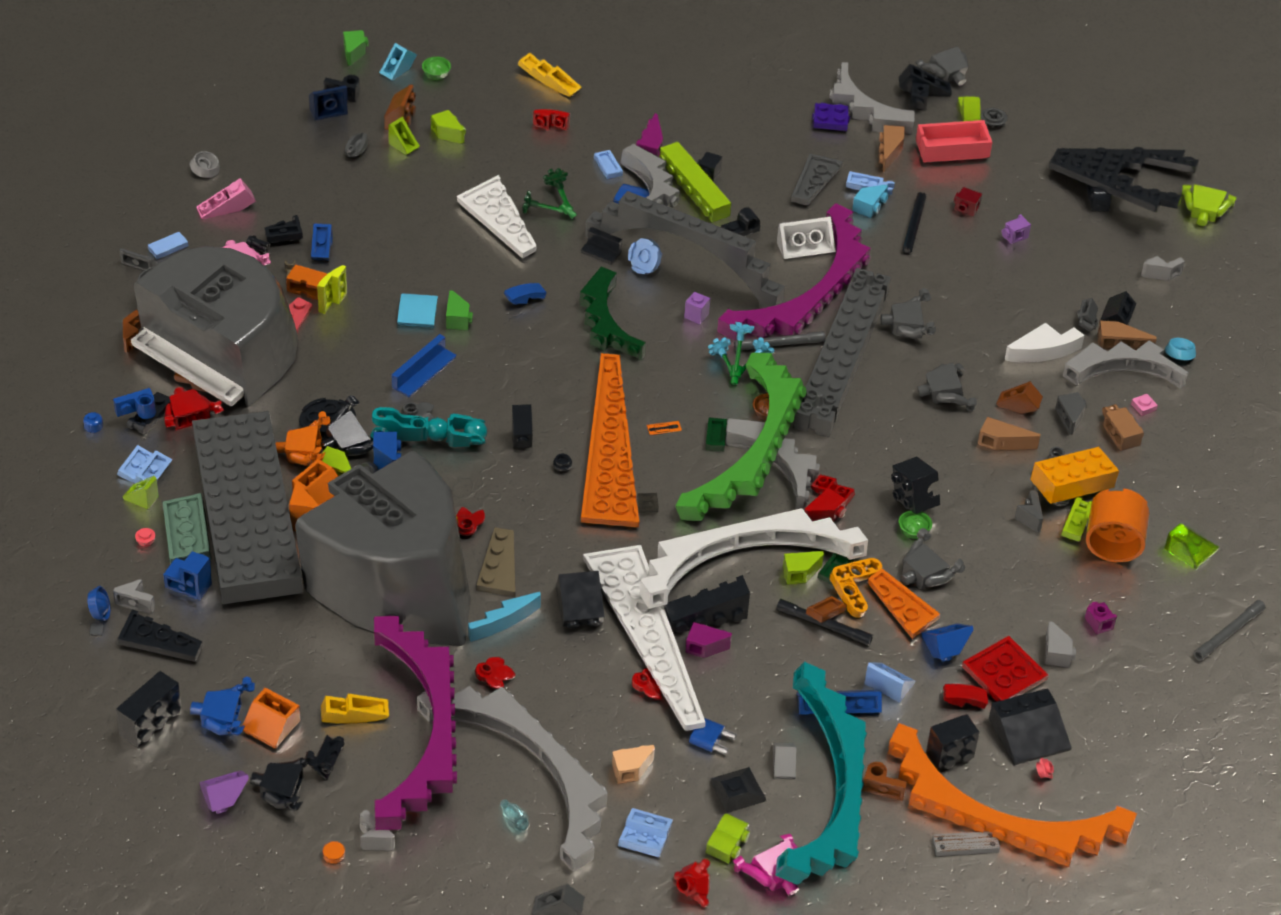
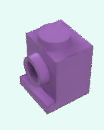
M1018 215L1017 219L1005 224V228L1002 229V235L1011 244L1029 238L1031 224L1022 215Z

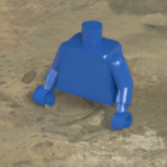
M244 677L241 685L237 684L225 690L208 691L203 703H191L190 714L200 715L201 726L220 736L228 734L238 736L245 727H239L242 721L238 720L242 705L241 694L245 690L253 692L255 684L251 682L250 677Z

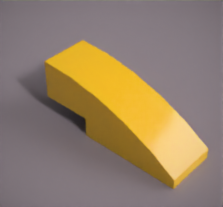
M348 693L346 698L325 696L321 704V722L365 723L389 717L388 699Z

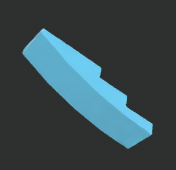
M536 592L501 601V608L485 612V619L468 623L470 642L494 635L526 619L541 608V593Z

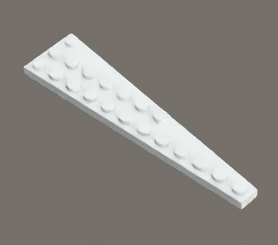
M641 545L583 554V560L590 571H599L601 590L683 729L688 731L705 728V719L664 607L659 606L649 609L640 596V579L649 577V566Z

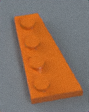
M880 569L868 578L869 586L912 639L939 620V612L884 569Z

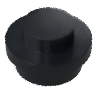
M561 453L553 460V466L558 471H567L572 467V460L569 455Z

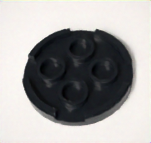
M319 398L309 402L303 407L300 414V428L307 427L315 420H318V414L321 411L326 412V416H329L331 420L346 402L341 399L338 401L326 398ZM351 407L350 410L352 411V413H353L354 416L356 417V412H355L354 408ZM321 425L322 427L319 429L322 441L327 439V425Z

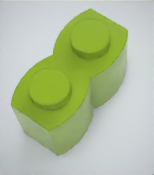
M725 813L707 843L706 853L729 864L732 858L736 859L738 857L741 843H746L749 838V823Z

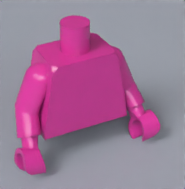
M791 834L779 836L783 839V841H780L781 844L754 856L751 864L745 863L741 855L733 860L736 872L739 873L742 870L771 891L783 887L788 896L799 891V887L796 884L775 876L777 857L787 848H798Z

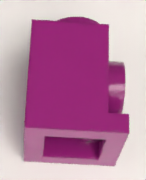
M1092 602L1087 607L1085 619L1095 634L1098 635L1113 630L1117 616L1110 611L1105 602Z

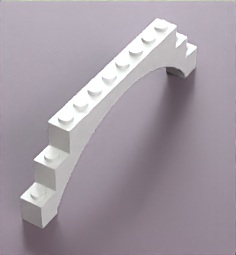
M802 508L658 542V558L649 560V577L640 579V596L649 609L667 605L670 591L688 571L710 558L736 549L762 545H795L830 551L851 560L867 556L868 539L858 527L840 531L830 517L811 521Z

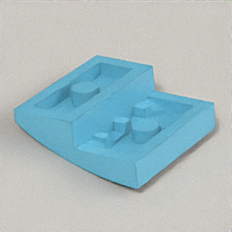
M401 293L397 324L434 328L438 296Z

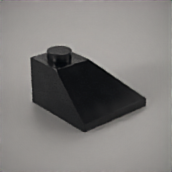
M750 767L720 775L710 780L727 813L766 802V797Z

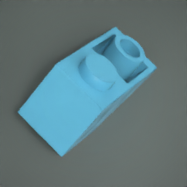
M879 185L861 188L854 197L852 211L872 218L875 213L879 212L881 205L887 202L889 197L887 193L888 186Z

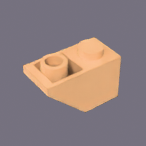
M654 745L613 751L612 766L617 784L634 782L641 778L654 761Z

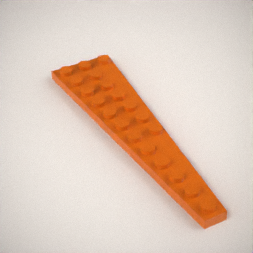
M601 353L581 523L639 528V514L634 485L635 480L633 476L620 355Z

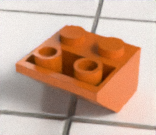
M317 459L292 480V492L295 484L299 482L318 505H321L334 497L329 492L328 482L337 478L338 475L331 466Z
M264 688L252 701L242 725L245 726L243 732L276 749L300 722L299 705Z

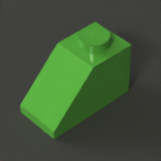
M363 30L343 32L348 66H351L366 54L365 47H368V37H364Z
M449 290L446 329L468 330L469 323L473 322V312H470V304L457 293Z

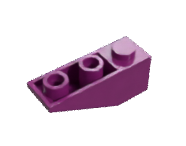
M655 113L652 119L648 120L647 128L643 129L641 139L637 140L636 146L659 157L660 148L663 147V135L658 114Z

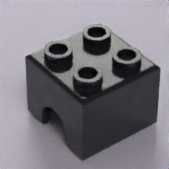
M917 456L892 466L893 473L891 474V479L894 483L892 494L896 501L902 503L906 509H910L915 514L940 505V495L933 496V491L928 493L929 486L939 481L938 471Z

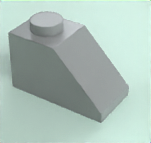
M1049 621L1046 632L1045 665L1069 668L1071 660H1075L1076 648H1073V639L1054 622Z

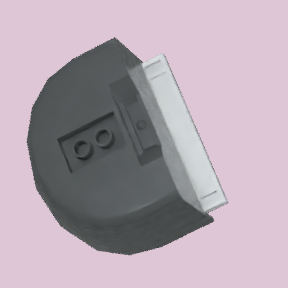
M212 246L181 250L158 263L133 284L142 331L131 339V344L231 407L243 396L245 397L246 406H251L283 377L295 361L298 336L283 289L272 272L250 255L232 248Z

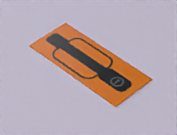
M679 421L647 425L650 435L682 431Z

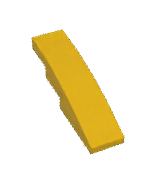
M528 53L518 62V65L535 79L568 97L573 96L582 88L559 66L553 68L544 59L539 61L531 53Z

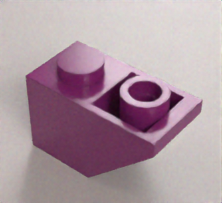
M694 622L686 639L685 653L707 658L729 650L732 642V633Z

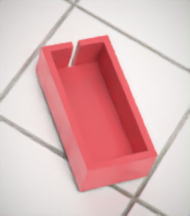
M984 120L920 124L917 127L916 143L923 163L990 158L992 140Z

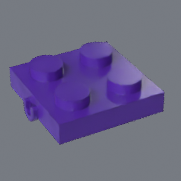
M815 103L812 116L814 128L847 131L848 123L850 122V116H848L849 106Z

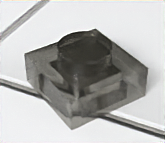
M657 493L637 494L639 513L658 512Z

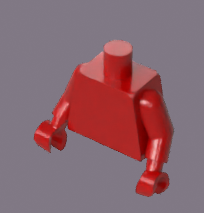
M178 387L174 390V395L169 397L170 403L165 407L166 428L175 427L176 430L193 426L192 421L209 419L210 411L215 412V414L223 412L221 400L211 402L205 396L199 394L196 389L185 391L183 387Z

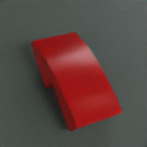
M549 109L534 110L533 125L548 130L551 126L568 130L570 127V113Z
M822 474L811 485V489L819 495L827 488H830L847 499L846 506L855 496V489L838 485L836 478Z
M945 684L943 686L944 701L952 705L963 707L967 702L972 706L985 709L988 705L986 689L966 684Z

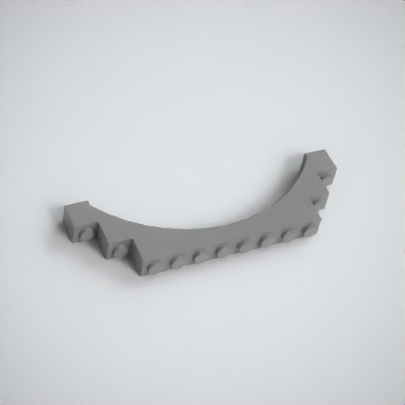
M470 686L456 693L455 700H451V704H455V716H451V720L471 723L500 732L526 747L548 768L561 789L568 811L569 828L566 841L560 846V859L573 872L594 859L595 846L590 838L600 833L601 818L597 811L607 806L608 793L605 787L599 785L594 780L592 774L589 771H585L576 758H572L567 753L566 748L559 744L553 735L546 731L540 722L533 718L527 709L515 700L512 693L507 692L503 687L484 698ZM424 692L417 696V710L429 722H432L434 720L432 707L427 693Z

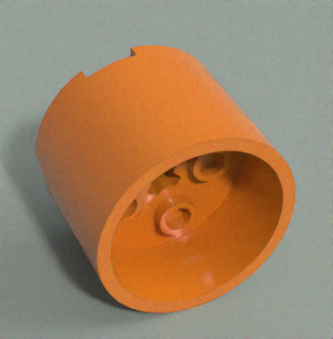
M1124 488L1123 491H1109V489L1099 492L1093 498L1086 533V544L1094 555L1110 562H1128L1136 559L1143 553L1150 515L1145 498L1132 490Z

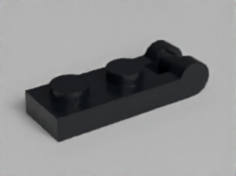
M156 392L153 395L156 408L155 416L150 419H143L136 414L134 417L129 418L127 427L132 430L137 429L141 434H146L165 413V407L170 403L169 396Z

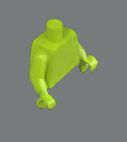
M1194 184L1193 191H1191L1192 185H1183L1181 195H1184L1186 207L1191 211V217L1197 218L1199 226H1206L1208 221L1215 222L1217 217H1222L1231 206L1234 207L1237 197L1229 194L1225 200L1226 191Z

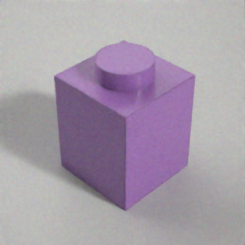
M694 291L685 302L684 318L701 324L709 315L710 298Z

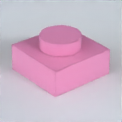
M1148 394L1136 397L1131 401V405L1141 416L1157 411L1158 405Z

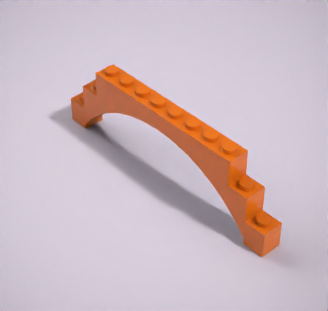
M898 723L890 739L888 754L903 759L898 779L914 785L910 795V806L934 814L936 817L952 821L957 825L965 826L976 832H992V836L998 838L999 841L1027 850L1037 856L1053 860L1058 864L1069 867L1077 848L1098 856L1105 837L1126 844L1134 826L1137 813L1119 806L1115 810L1100 816L1060 822L1031 820L994 810L961 792L936 769L921 747L917 737L918 730Z

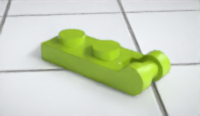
M1076 497L1061 536L1080 542L1089 521L1092 501L1086 502L1082 498Z

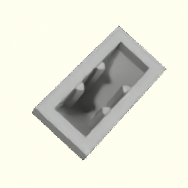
M773 743L774 779H795L796 746L794 743Z

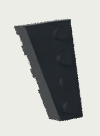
M743 575L736 577L737 581L729 584L727 581L719 583L720 587L710 591L706 588L700 590L696 596L691 597L687 595L668 602L664 606V610L673 634L690 631L694 622L710 627L747 619L750 591Z

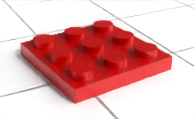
M1010 636L1003 638L962 662V668L983 689H986L987 693L996 702L1020 696L1047 681L1049 676Z

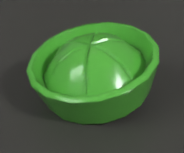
M430 57L424 60L422 69L429 79L441 80L449 74L451 63L443 57Z
M910 510L904 512L899 517L901 532L910 539H918L917 533L921 528H925L928 531L932 528V520L924 512L915 514Z

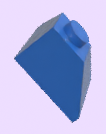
M957 623L922 632L921 635L933 658L949 661L953 659V656L960 654L974 628L971 625Z

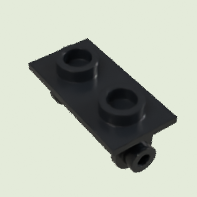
M326 735L316 756L318 758L317 766L311 767L325 780H328L339 753L345 745L344 738L337 736L332 739Z

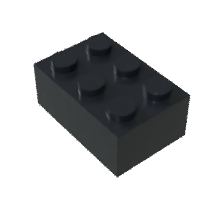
M162 671L156 673L116 708L119 735L137 748L144 742H147L158 729H162L166 722L173 716L178 715L182 709L179 683Z

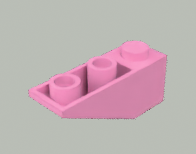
M240 178L202 202L196 208L201 219H207L242 211L256 202L252 191Z

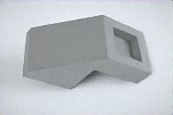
M1156 256L1144 262L1141 275L1146 278L1169 281L1182 274L1185 261L1180 257L1167 264L1159 256Z

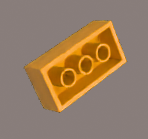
M1098 446L1035 462L1030 480L1047 501L1052 504L1114 488L1119 469Z

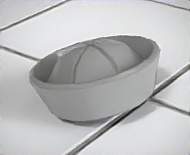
M201 151L190 161L191 170L200 177L210 178L220 172L218 158L211 152Z

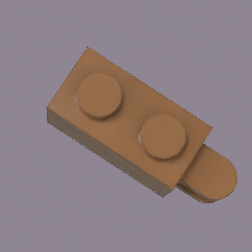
M1116 404L1103 407L1102 413L1105 417L1103 426L1120 451L1141 446L1144 436L1143 429L1137 424L1134 416L1130 414L1127 408L1119 409Z

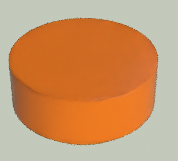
M336 841L327 843L323 848L325 861L331 864L341 862L345 857L344 846Z

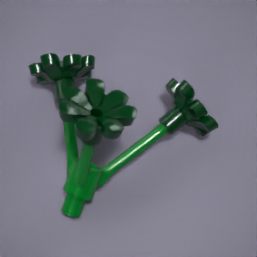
M557 168L555 172L553 169H549L547 171L549 175L543 176L544 183L558 189L563 203L559 207L538 203L539 201L532 200L531 191L528 190L524 197L525 203L522 206L523 213H527L530 206L535 208L538 206L564 213L571 219L575 218L577 214L569 204L563 189V181L567 180L568 172H564L560 168Z

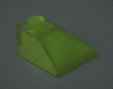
M1179 523L1168 533L1164 549L1196 570L1219 549V546L1190 527Z

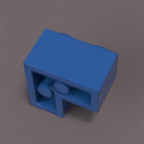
M191 551L185 561L175 558L163 574L165 588L200 601L212 585L210 558Z

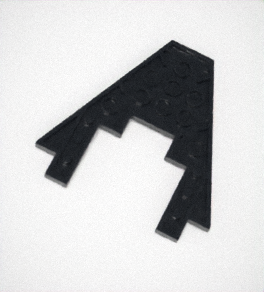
M1103 147L1097 149L1057 148L1049 162V168L1150 211L1157 212L1160 206L1178 209L1182 195H1177L1175 192H1162L1158 189H1146L1139 185L1133 186L1134 178L1120 175L1123 167L1141 170L1145 163L1195 173L1199 160L1190 156L1185 157V150L1143 149L1142 147H1135L1134 149H1106Z

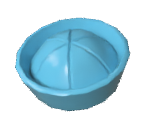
M1173 338L1165 347V352L1170 357L1178 360L1187 361L1196 357L1195 344L1188 339Z

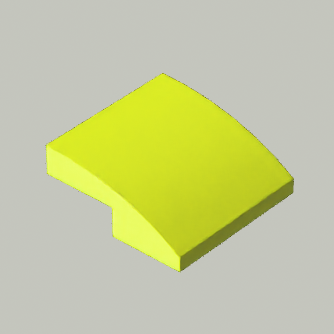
M342 265L332 270L318 283V312L325 314L332 303L340 304L347 294L346 266Z

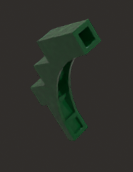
M601 266L580 291L579 305L587 308L585 311V325L592 328L590 331V345L605 351L612 347L642 360L645 356L646 342L632 337L623 331L612 318L607 306L608 298L616 287L617 272Z

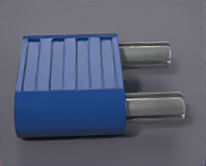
M704 718L705 728L694 729L689 743L710 752L717 751L726 755L728 748L719 745L718 742L722 736L735 740L737 733L725 729L724 725Z

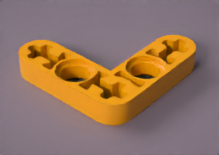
M868 558L836 566L830 574L831 583L842 602L847 605L846 609L853 617H863L868 609V604L857 587L856 582L868 580L869 577L882 569L881 562L876 558ZM851 569H857L861 575L854 574ZM844 589L851 590L853 595H848Z

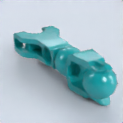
M379 407L373 410L372 421L376 426L380 427H375L371 431L370 441H373L374 432H397V440L427 441V438L438 442L446 438V442H448L450 447H469L471 445L485 444L488 431L485 420L472 418L471 416L451 414L447 418V422L438 417L428 421V417L403 415L394 408Z

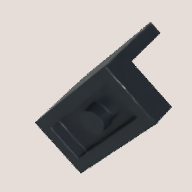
M591 227L588 230L587 243L582 247L581 253L608 264H613L622 253L623 239Z
M1127 291L1112 296L1108 299L1100 320L1109 321L1114 319L1116 322L1128 325L1136 307V302Z

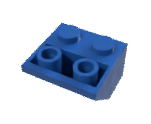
M374 432V464L380 470L401 457V453H397V451H401V440H397V432Z

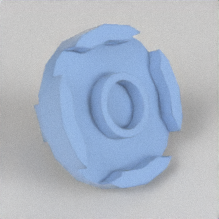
M641 238L631 244L628 260L631 261L632 269L635 272L650 274L660 265L662 253L654 240Z

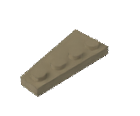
M494 527L477 581V591L515 597L514 530Z

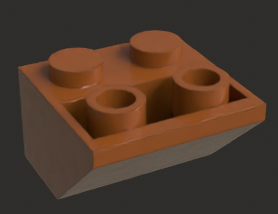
M409 85L394 94L384 116L386 130H388L389 124L400 117H403L408 127H410L411 117L416 113V106H414L416 93L414 92L413 85Z

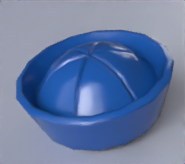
M98 586L88 593V608L94 619L106 621L110 617V601L106 590L102 586Z

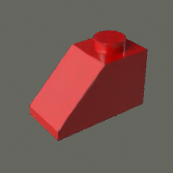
M827 488L804 511L811 521L830 517L834 522L844 516L847 499Z

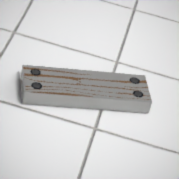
M989 831L983 833L936 834L932 837L936 856L999 853L1000 851L998 838L993 837L992 832Z

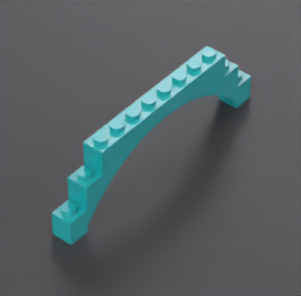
M803 662L794 672L792 688L797 690L807 702L824 731L834 761L836 796L830 819L820 836L799 848H787L777 857L775 876L796 885L807 879L811 872L823 876L834 867V864L846 868L858 857L859 850L857 847L860 837L859 823L861 821L860 806L862 804L861 789L863 787L862 773L865 767L863 758L866 751L864 743L867 735L865 731L866 722L845 713L847 709L845 705L846 696L825 687L826 671L807 662Z

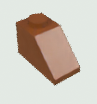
M1029 381L1002 391L996 405L1020 414H1026L1039 409L1043 396Z

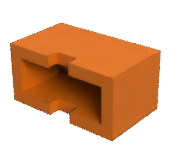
M295 264L286 277L287 291L298 295L304 293L307 294L308 298L318 300L317 285L327 273Z

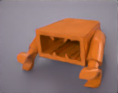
M321 411L318 414L319 419L309 426L289 430L285 442L275 443L277 454L285 453L289 463L304 466L311 465L317 459L323 460L326 451L320 454L322 437L319 429L322 427L321 425L330 424V417L326 416V412Z

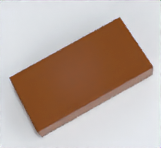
M830 596L807 607L806 614L822 623L845 612L847 605Z

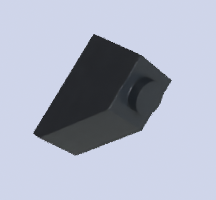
M531 404L512 405L513 448L532 447Z

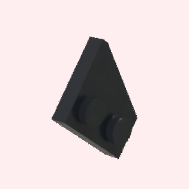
M298 215L292 216L293 220L287 223L282 220L274 225L265 227L267 242L279 243L281 241L303 239Z

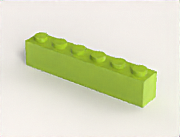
M679 142L660 148L659 158L666 161L665 168L668 170V173L674 177L678 185L685 190L686 194L692 198L695 205L703 211L704 215L711 222L730 216L731 202Z

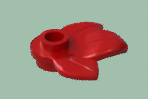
M461 507L456 515L459 534L462 536L474 534L477 527L485 520L484 510H479L472 514L465 507Z
M500 657L488 658L486 662L477 664L475 668L477 679L487 682L494 689L504 688L503 681L511 680L516 676L509 666L504 665L505 660Z
M648 668L633 675L632 686L634 689L644 692L650 698L661 699V690Z

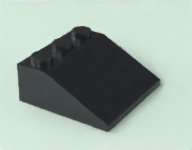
M1048 688L992 703L989 720L1014 765L1071 750L1072 747L1058 705Z

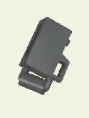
M1093 298L1082 300L1081 308L1077 312L1079 326L1088 332L1096 329L1098 324L1096 317L1098 307Z

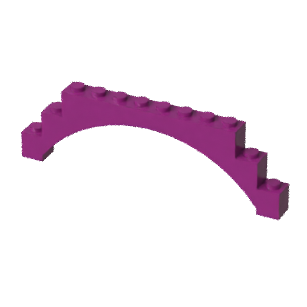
M835 203L826 212V217H831L836 256L829 271L819 283L804 294L775 306L741 311L728 309L718 318L717 332L732 340H737V333L730 329V324L741 322L742 325L754 326V330L750 334L758 338H767L774 331L784 336L799 335L807 324L809 325L817 314L821 313L826 304L829 305L836 294L838 295L842 288L851 282L856 268L862 269L871 260V248L861 243L862 229L853 225V211Z
M399 616L374 617L375 646L380 645L392 652L415 673L429 697L434 718L429 744L416 768L395 790L382 799L375 800V830L402 829V821H406V812L427 811V802H432L431 793H453V784H457V771H453L452 768L457 767L456 754H452V750H456V737H452V733H456L455 720H451V716H455V704H451V700H455L454 687H450V684L454 683V671H450V667H454V655H449V646L428 647V639L424 640V631L403 632V624H399Z

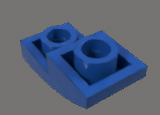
M540 283L521 284L504 291V295L508 298L509 302L515 305L519 303L527 304L529 298L545 299L547 293Z

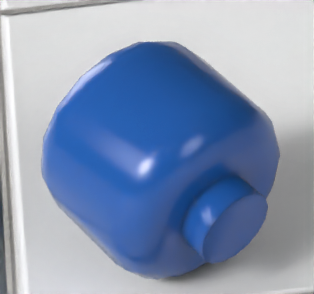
M91 412L85 415L83 423L87 432L96 433L103 428V419L99 413Z

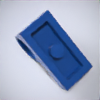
M313 224L311 260L330 259V246H332L333 238L332 224Z
M150 388L113 399L117 417L137 412L140 418L150 419L156 414L154 396Z

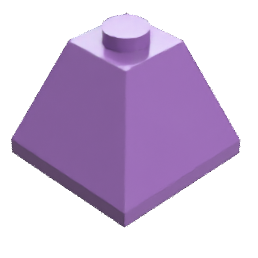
M239 770L199 782L209 810L216 813L228 811V807L235 804L249 779L248 774Z

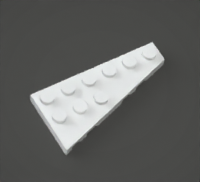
M499 175L457 196L459 204L521 258L537 251V245L530 232L526 230L525 223L519 217L520 214L511 197L508 196L505 186L502 185Z

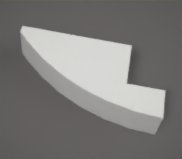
M1044 323L1008 345L1005 360L1010 362H1041L1061 358L1082 348L1084 334L1073 327L1061 335L1047 323Z

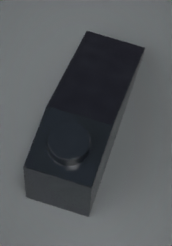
M909 64L899 76V87L903 91L911 93L912 83L929 84L928 95L947 97L952 95L950 83L912 64Z

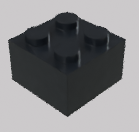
M968 714L931 726L926 754L938 771L944 768H951L961 762H968L975 756L980 732Z

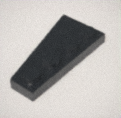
M134 609L131 610L117 639L119 645L194 662L197 661L203 648V641L181 631L176 632L166 624L156 623L149 616L143 617Z

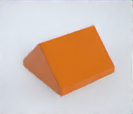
M299 482L294 486L289 503L293 531H296L295 525L299 517L319 506Z

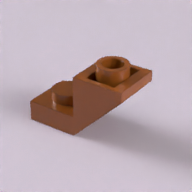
M137 310L123 319L124 350L127 353L135 348L131 344V339L139 333L141 328Z

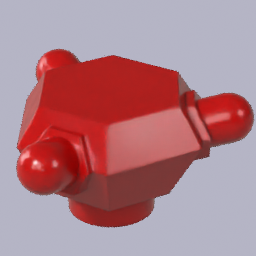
M703 859L700 863L693 862L674 874L678 890L692 900L698 901L700 906L704 908L709 905L707 895L710 891V874L707 869L710 866V861L708 859Z

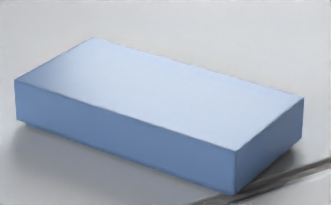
M611 150L594 153V159L606 179L623 176V170Z
M177 232L148 244V250L156 259H160L189 245L184 236Z

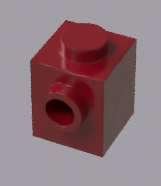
M963 187L959 193L955 194L954 210L974 217L980 208L982 193Z

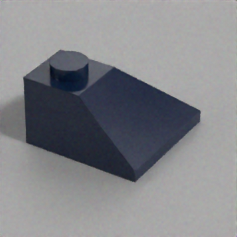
M346 86L315 91L309 94V108L315 121L348 114Z

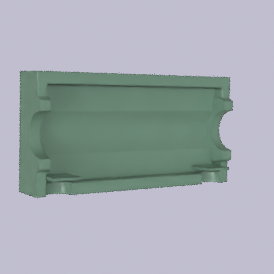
M199 493L163 501L170 562L172 563L175 558L185 561L191 551L212 559L202 494Z

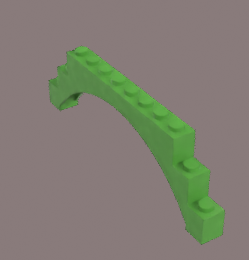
M751 353L746 363L750 379H756L769 394V411L763 430L751 448L728 470L708 483L681 494L675 506L681 520L702 521L705 513L708 512V508H730L736 495L757 496L763 487L764 480L770 472V467L776 459L779 448L782 447V442L788 434V429L794 421L795 414L800 409L803 397L806 396V387L803 385L802 379L791 378L787 366L777 365L772 353Z

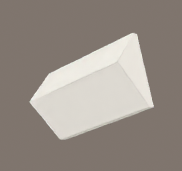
M831 217L779 224L777 244L783 259L836 252Z

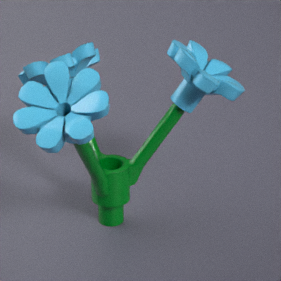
M741 322L730 324V329L737 333L738 340L735 365H731L727 358L728 346L731 344L730 339L724 337L719 341L716 338L713 340L714 344L708 346L711 355L717 354L724 359L730 373L732 385H738V380L747 369L746 364L743 367L739 365L741 346L745 334L751 333L754 330V326L742 325ZM759 337L758 340L755 339L753 341L754 349L756 350L754 353L773 354L775 352L773 348H769L770 344L768 342L764 343L763 338Z

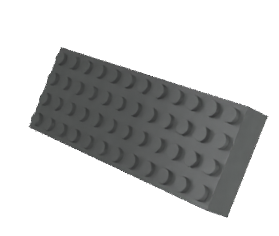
M269 411L192 421L222 604L303 593L302 574Z

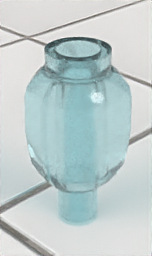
M507 799L502 800L500 805L504 809L503 817L507 823L519 831L526 830L529 826V816L519 805L509 803Z

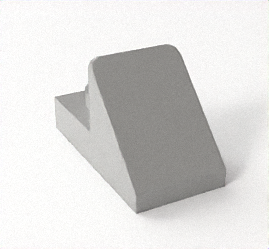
M142 579L114 588L115 604L151 615L155 610L154 596L143 592Z
M365 810L360 813L359 826L364 833L361 836V849L389 851L395 849V835L389 830H375V817L369 811Z

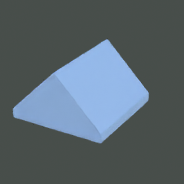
M869 662L864 684L874 690L881 691L882 694L900 703L914 685L915 680L881 662Z

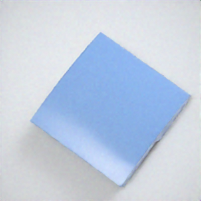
M137 445L119 468L117 475L133 483L153 475L158 481L172 462V459L157 450L151 453Z
M632 808L626 820L625 828L619 838L618 846L660 857L673 819Z

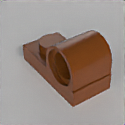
M876 761L870 763L865 772L862 791L903 801L907 782L897 778L886 777L887 767L883 763Z

